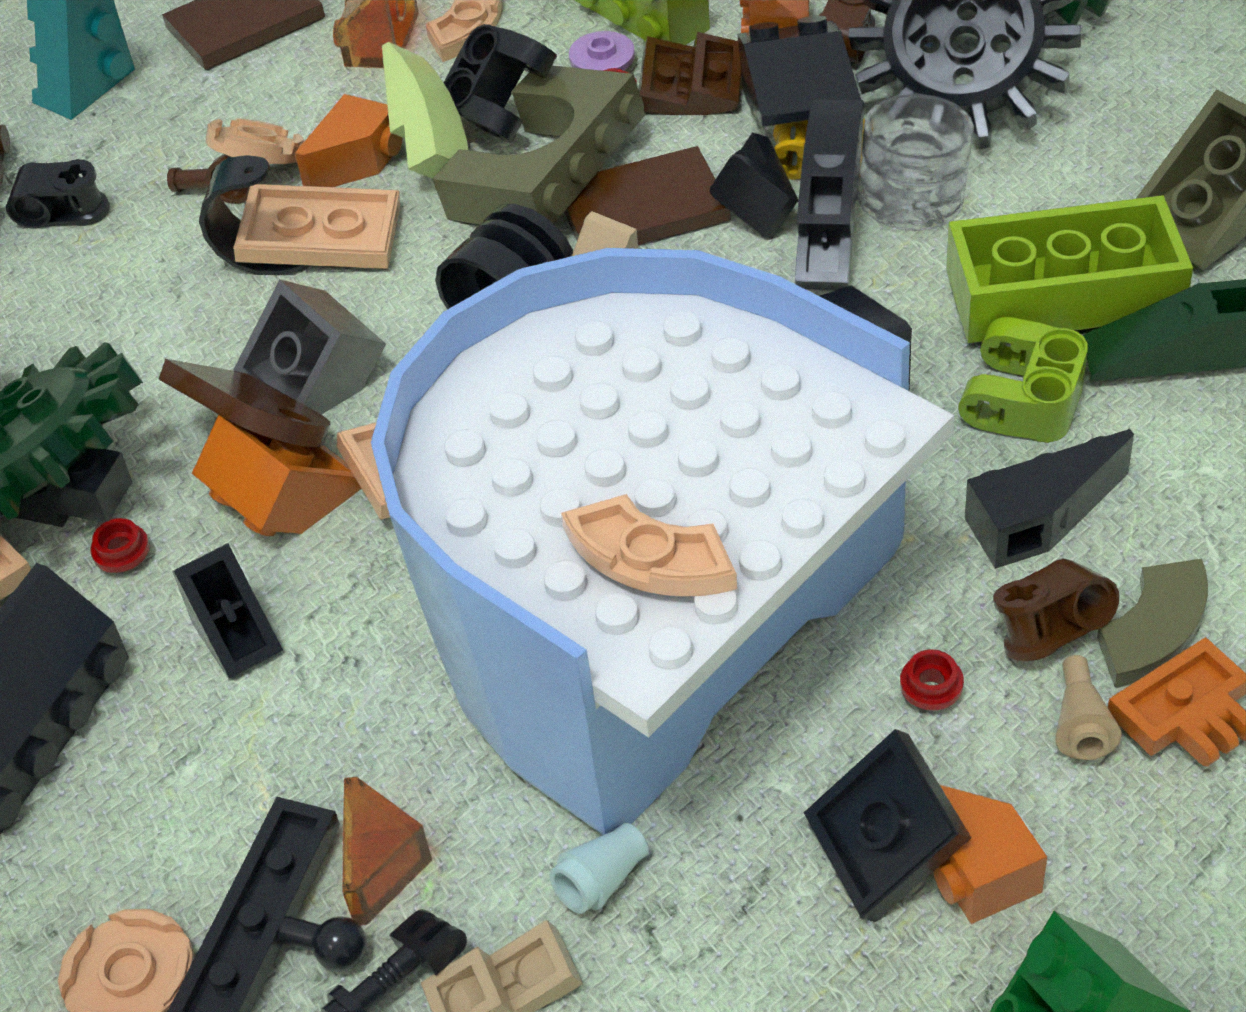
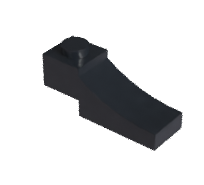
M109 449L87 450L67 469L70 478L69 483L62 488L49 483L42 489L24 498L19 516L15 518L62 528L70 516L101 523L109 521L132 484L122 453Z

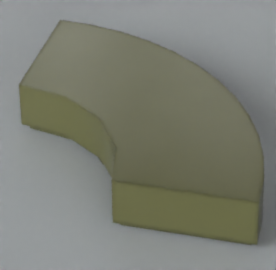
M1202 559L1142 567L1140 577L1141 596L1138 603L1122 617L1111 620L1104 627L1098 629L1097 639L1115 687L1136 682L1180 654L1192 640L1195 633L1199 631L1208 596V580Z

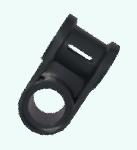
M76 159L68 162L54 163L31 162L21 166L5 208L8 216L15 223L26 228L36 229L44 226L92 225L107 215L110 210V203L105 194L97 188L95 183L97 173L92 163L87 160Z

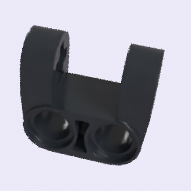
M483 24L476 27L465 40L444 84L450 92L461 117L486 133L512 143L523 120L505 109L512 94L511 91L516 87L523 71L546 78L557 58V54L530 37L512 30Z

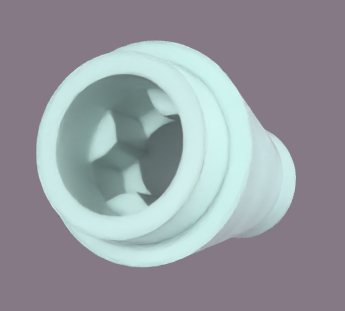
M623 823L614 831L561 853L558 856L557 865L550 871V882L555 893L570 910L576 913L583 914L589 909H601L635 865L648 855L649 847L647 841L634 825Z

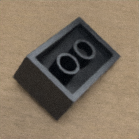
M803 17L797 20L798 26L779 28L778 23L775 22L758 23L749 26V32L737 34L743 92L762 126L808 120L812 100H861L842 32L833 21H827V17Z

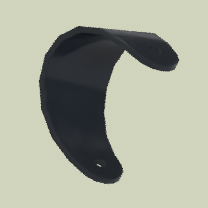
M258 156L228 157L215 167L202 203L199 224L205 241L215 254L237 269L256 275L291 274L306 267V265L235 262L233 248L241 220L230 211L221 199L220 194L258 184L269 174L270 165L265 158Z

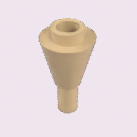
M1081 655L1069 656L1062 664L1066 689L1064 691L1055 741L1058 749L1066 756L1074 759L1095 760L1111 753L1120 743L1122 733L1110 710L1091 682L1087 659Z

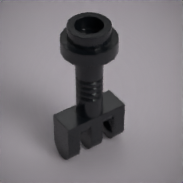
M425 909L417 910L389 934L398 950L387 959V962L382 963L376 971L371 973V976L364 979L351 992L338 984L327 994L329 1002L320 1009L321 1012H370L387 994L392 992V989H395L397 985L402 983V980L409 977L420 966L434 975L441 972L465 949L467 944L466 934L461 929L450 925L447 921L436 917Z

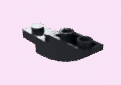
M812 100L804 145L796 223L798 243L795 284L804 289L838 290L850 286L855 203L858 200L864 100Z

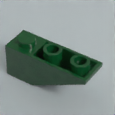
M1246 279L1198 283L1082 335L1088 343L1086 367L1090 381L1246 367Z

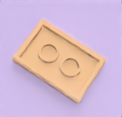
M266 184L250 186L233 248L235 262L388 269L401 205L400 191Z

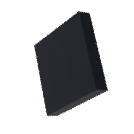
M894 729L803 812L860 917L873 922L881 918L972 838L910 735Z

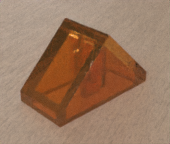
M358 777L344 778L342 892L351 918L360 925H368L432 861V857L421 823Z

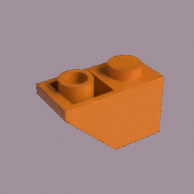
M940 785L972 837L933 871L936 884L944 899L951 905L958 903L969 922L973 924L1042 893L1047 855L1012 804Z

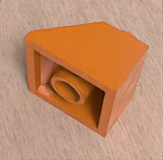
M218 415L192 471L196 478L210 488L209 495L214 500L223 505L233 507L245 517L243 523L249 529L265 536H275L276 532L302 534L362 489L347 463L326 446L304 447L275 440L243 428L221 415Z

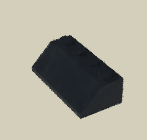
M39 563L33 566L0 608V834L5 828L14 823L19 815L22 804L41 778L46 777L51 772L59 753L75 731L86 724L92 708L110 683L115 682L120 677L125 663L129 659L114 621L50 568Z

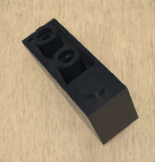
M1131 429L1108 436H1098L1086 443L1054 453H1044L1034 459L999 470H989L980 476L967 479L965 520L995 569L1049 552L1128 475L1134 433Z

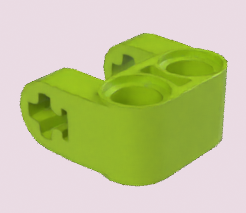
M1014 317L995 319L989 324L980 348L981 356L994 369L1024 376L1023 381L988 374L973 376L967 381L958 405L960 416L972 427L984 431L1027 438L1044 443L1060 440L1066 436L1070 429L1083 390L1088 350L1087 341L1080 333L1068 328H1057ZM1005 342L1011 344V347L1006 346Z

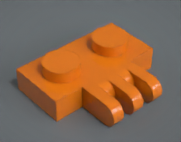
M1205 637L1109 698L1108 709L1117 724L1150 756L1177 741L1201 765L1207 767L1219 759V751L1229 753L1238 747V737L1246 741V710L1236 702L1246 695V673Z

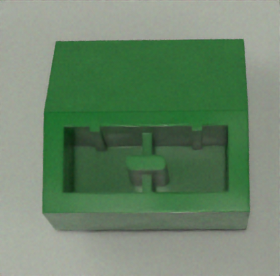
M1053 911L1040 934L1032 940L1026 957L1003 994L994 1002L990 1012L1191 1011L1117 939Z

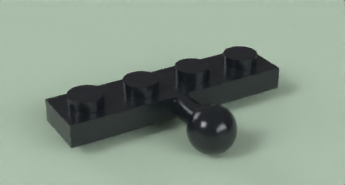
M281 797L275 798L167 1012H251L283 943L313 951L317 961L331 971H347L355 967L363 959L367 948V938L363 928L355 920L344 916H337L327 919L322 924H317L296 918L339 829L340 823L336 811Z

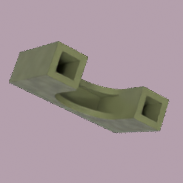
M552 66L546 78L528 73L511 91L520 119L523 120L524 131L560 137L539 149L514 155H500L459 149L432 179L447 220L481 224L499 205L515 203L535 210L555 224L645 116L643 100L639 95L634 74Z

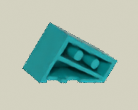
M27 0L28 20L34 22L36 46L29 48L30 62L37 64L38 88L32 89V103L72 120L135 70L114 0Z

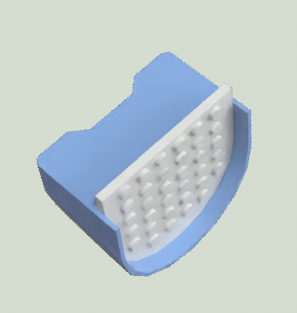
M604 248L521 268L449 308L437 318L391 371L372 436L371 446L390 518L412 584L458 702L466 718L513 772L602 835L614 831L623 823L632 824L688 767L714 715L808 620L836 616L896 553L903 539L906 480L954 433V414L908 391L910 342L780 276L699 250ZM627 494L640 512L663 523L683 527L714 524L735 569L737 589L719 594L683 597L649 593L619 583L599 572L577 552L564 531L561 513Z

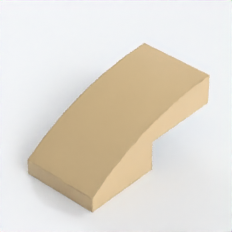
M547 919L493 954L488 955L477 946L447 965L437 975L433 974L421 982L432 1012H535L583 985L559 930Z

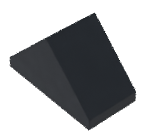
M228 543L172 571L193 626L227 678L230 679L283 650Z

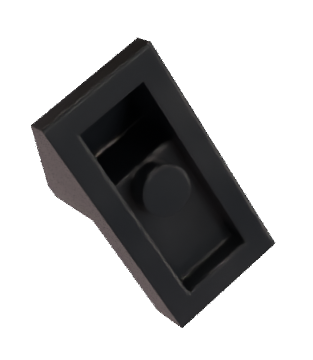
M754 132L751 133L741 150L730 156L709 189L710 194L763 237L770 239L774 237L798 202L795 191L769 137Z

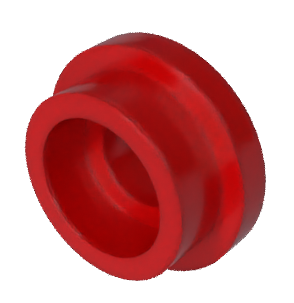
M116 518L104 522L95 530L90 552L98 568L106 572L119 573L138 566L148 555L150 543L146 532L133 521L125 518Z
M935 649L920 651L911 657L901 671V692L908 702L918 708L925 710L945 709L957 702L963 692V673L955 660L943 651ZM926 682H935V683H938V685H928V684H925V683H926Z

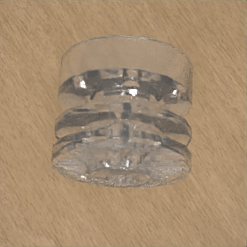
M898 95L876 103L866 114L861 153L863 158L858 188V201L863 211L879 223L895 229L911 231L935 229L953 221L963 210L968 174L967 168L969 166L974 124L968 113L955 103L932 95Z

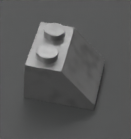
M279 279L233 371L248 373L322 415L363 389L386 343L325 290Z

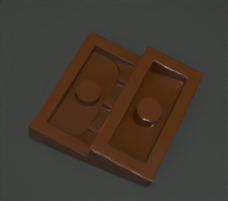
M697 32L694 45L688 46L647 36L643 50L638 88L639 95L643 100L644 112L663 115H709L735 110L739 102L741 78L738 41Z

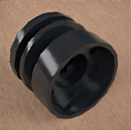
M515 203L499 205L470 234V238L463 241L437 267L435 282L439 297L448 310L518 269L571 257L573 249L563 233L549 219L535 210Z

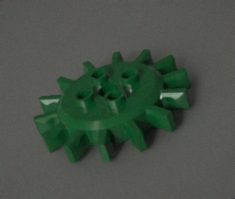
M104 342L88 357H85L77 346L71 347L54 368L39 372L34 364H31L24 368L21 378L12 381L0 391V511L8 521L19 516L24 498L32 495L49 483L59 488L69 483L70 478L67 469L87 450L107 449L113 440L102 427L103 424L136 411L139 404L129 391L143 383L142 378L123 353L118 355L110 343Z

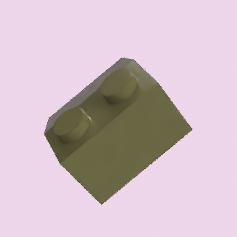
M1216 89L1136 197L1137 199L1164 195L1191 263L1203 271L1246 236V104Z

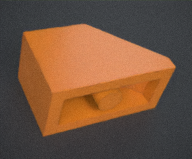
M344 94L295 152L303 186L336 187L379 174L390 159L398 154L403 140L402 137L390 133L387 104Z

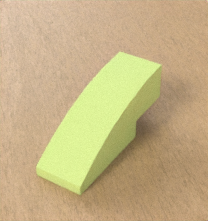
M387 42L382 45L390 133L405 138L408 169L433 179L459 149L468 150L460 115L450 92L431 65L423 57Z

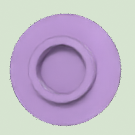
M598 31L586 34L577 39L569 49V61L573 68L602 71L609 68H618L624 71L633 63L635 58L633 42L627 36L612 31Z

